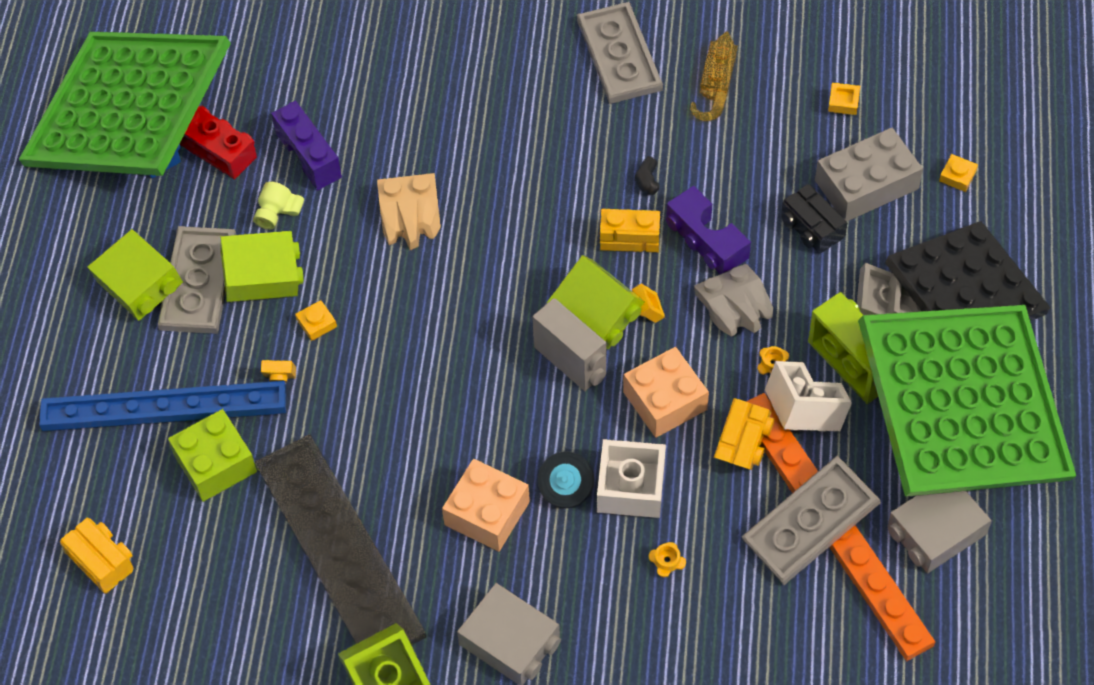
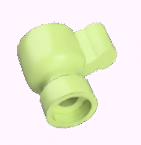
M266 182L258 198L261 208L256 211L253 222L261 228L272 230L278 221L277 214L298 216L305 199L302 196L292 194L287 187L280 183Z

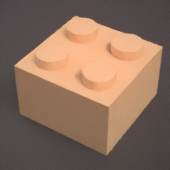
M676 347L623 375V393L655 438L708 409L709 391Z
M473 458L442 508L444 525L499 552L530 502L529 485Z

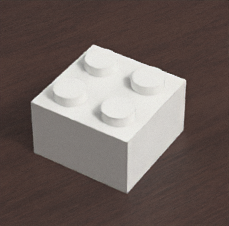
M603 439L597 491V513L660 518L666 445Z

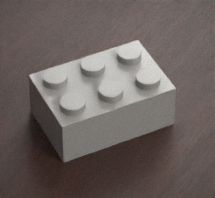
M889 128L818 160L815 182L835 210L846 221H849L918 190L923 168L895 130Z

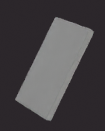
M629 2L577 14V22L609 104L663 91L662 81Z
M178 226L170 263L175 267L183 283L175 292L168 295L162 301L158 320L159 330L218 334L226 294L220 253V237L236 235L235 229Z
M837 455L745 533L742 539L780 582L785 585L881 502Z

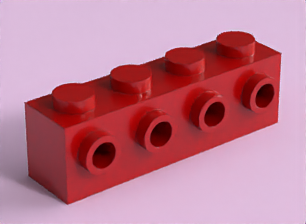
M201 105L197 108L179 143L182 147L234 180L257 158L254 147L255 143L250 135L245 132L240 133L232 128L225 119L216 118L207 108Z

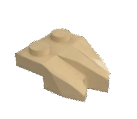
M435 173L378 179L382 228L388 245L396 243L398 237H403L409 249L412 250L419 246L420 234H425L429 239H434L441 228Z

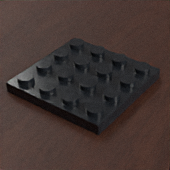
M982 221L889 255L885 262L921 311L1025 305L1029 319L1032 321L1047 315L1051 308Z

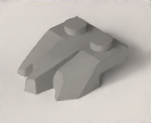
M868 263L861 267L857 306L863 315L922 312L893 273Z
M747 264L734 267L732 270L709 278L694 286L695 295L709 310L712 322L731 337L737 333L738 327H745L751 332L756 333L761 328L759 318L770 319L773 316V306L764 285Z

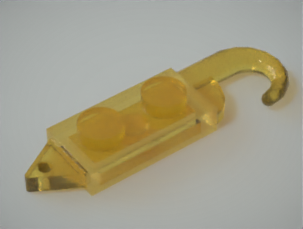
M728 31L722 34L715 42L710 41L700 83V93L704 97L714 100L712 110L705 113L700 112L696 108L695 102L690 104L692 115L702 121L715 120L721 116L724 110L738 45H734Z

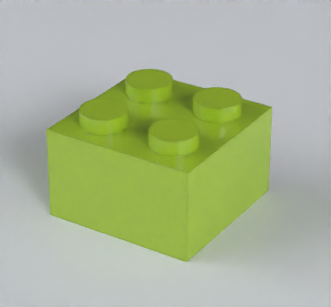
M223 409L168 438L176 460L202 502L257 472L250 450Z
M397 623L338 653L353 685H430L403 628Z

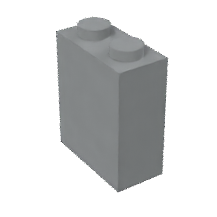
M553 298L532 316L534 348L582 390L586 391L592 385H598L606 376V341L558 300Z
M966 491L915 496L891 512L887 527L891 537L896 542H901L908 550V555L912 562L918 567L921 566L928 574L987 535L992 520Z
M495 583L457 631L460 646L518 685H523L527 679H534L541 669L542 663L540 662L547 653L552 655L561 642L560 629L557 622L497 583Z

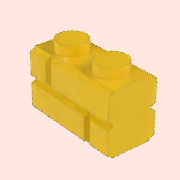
M601 209L600 250L659 252L660 211Z
M734 398L714 458L752 470L753 465L759 466L765 449L760 447L764 435H770L775 420L770 417L771 411Z
M86 518L75 527V530H71L61 538L60 544L65 554L105 594L118 585L119 581L124 580L133 572L134 567L130 561L133 555L122 542L116 545L110 539L113 535L105 524L100 522L96 525L90 518Z

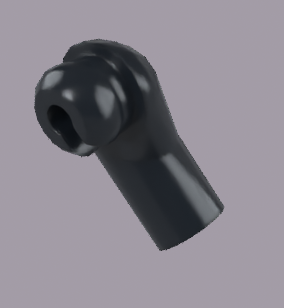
M647 156L634 178L639 189L652 196L660 188L659 183L654 181L655 178L652 175L658 162L653 157Z

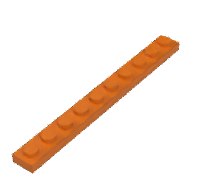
M762 393L746 401L769 409L771 411L770 417L775 419L770 435L763 436L760 446L765 448L764 452L791 492L794 493L814 476L818 470L790 429L783 428L770 400L765 393ZM854 525L829 548L904 659L908 661L934 647L935 640L861 532Z

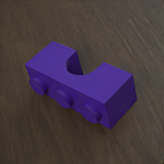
M296 100L271 113L276 135L289 152L295 150L301 161L303 172L317 191L342 178L338 156Z
M693 185L667 203L666 222L671 230L674 232L678 231L690 249L696 250L704 258L705 263L710 269H715L719 274L725 273L749 259L751 241L732 223L721 230L706 228L704 225L710 222L712 218L713 204Z

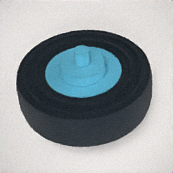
M564 451L551 455L544 461L538 473V487L542 496L550 504L560 508H573L582 504L588 499L594 488L595 478L591 465L585 458L574 452Z

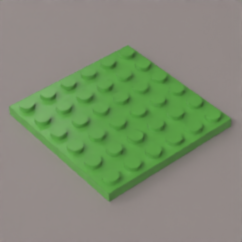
M90 32L21 154L19 161L24 167L163 176L231 44L226 36Z
M1025 305L863 315L858 320L905 497L1070 481L1076 477Z

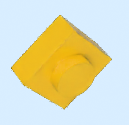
M832 83L828 112L856 115L860 86Z
M951 154L940 175L939 182L966 192L977 172L978 164Z
M642 283L632 289L633 293L645 301L641 306L640 316H645L655 323L665 318L658 294Z
M321 300L295 314L296 320L311 341L337 327L336 320Z
M262 360L261 373L265 378H269V382L285 381L287 383V379H296V366L292 361Z

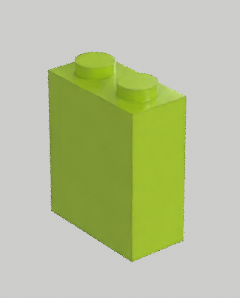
M133 229L88 266L98 284L138 321L150 313L168 295L175 292L183 283L175 267Z
M292 231L220 237V253L227 302L298 296V285L303 284L302 267H297L296 259H300L299 243L293 242Z
M584 255L580 257L547 301L549 303L553 298L558 300L606 341V349L615 346L622 339L623 330L629 322H633L638 318L642 310L641 306L645 303V301L598 263Z

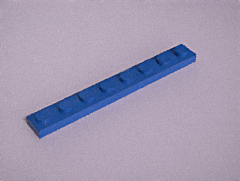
M285 381L42 398L39 426L42 431L200 420L221 409L225 411L228 417L286 413Z

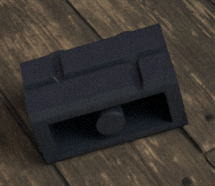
M810 184L784 199L781 211L782 221L788 228H794L800 234L801 241L806 247H813L818 254H821L829 249L832 244L835 245L846 236L848 222Z

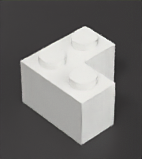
M775 361L765 388L766 394L784 429L840 431L852 404L842 383L813 382L804 362Z

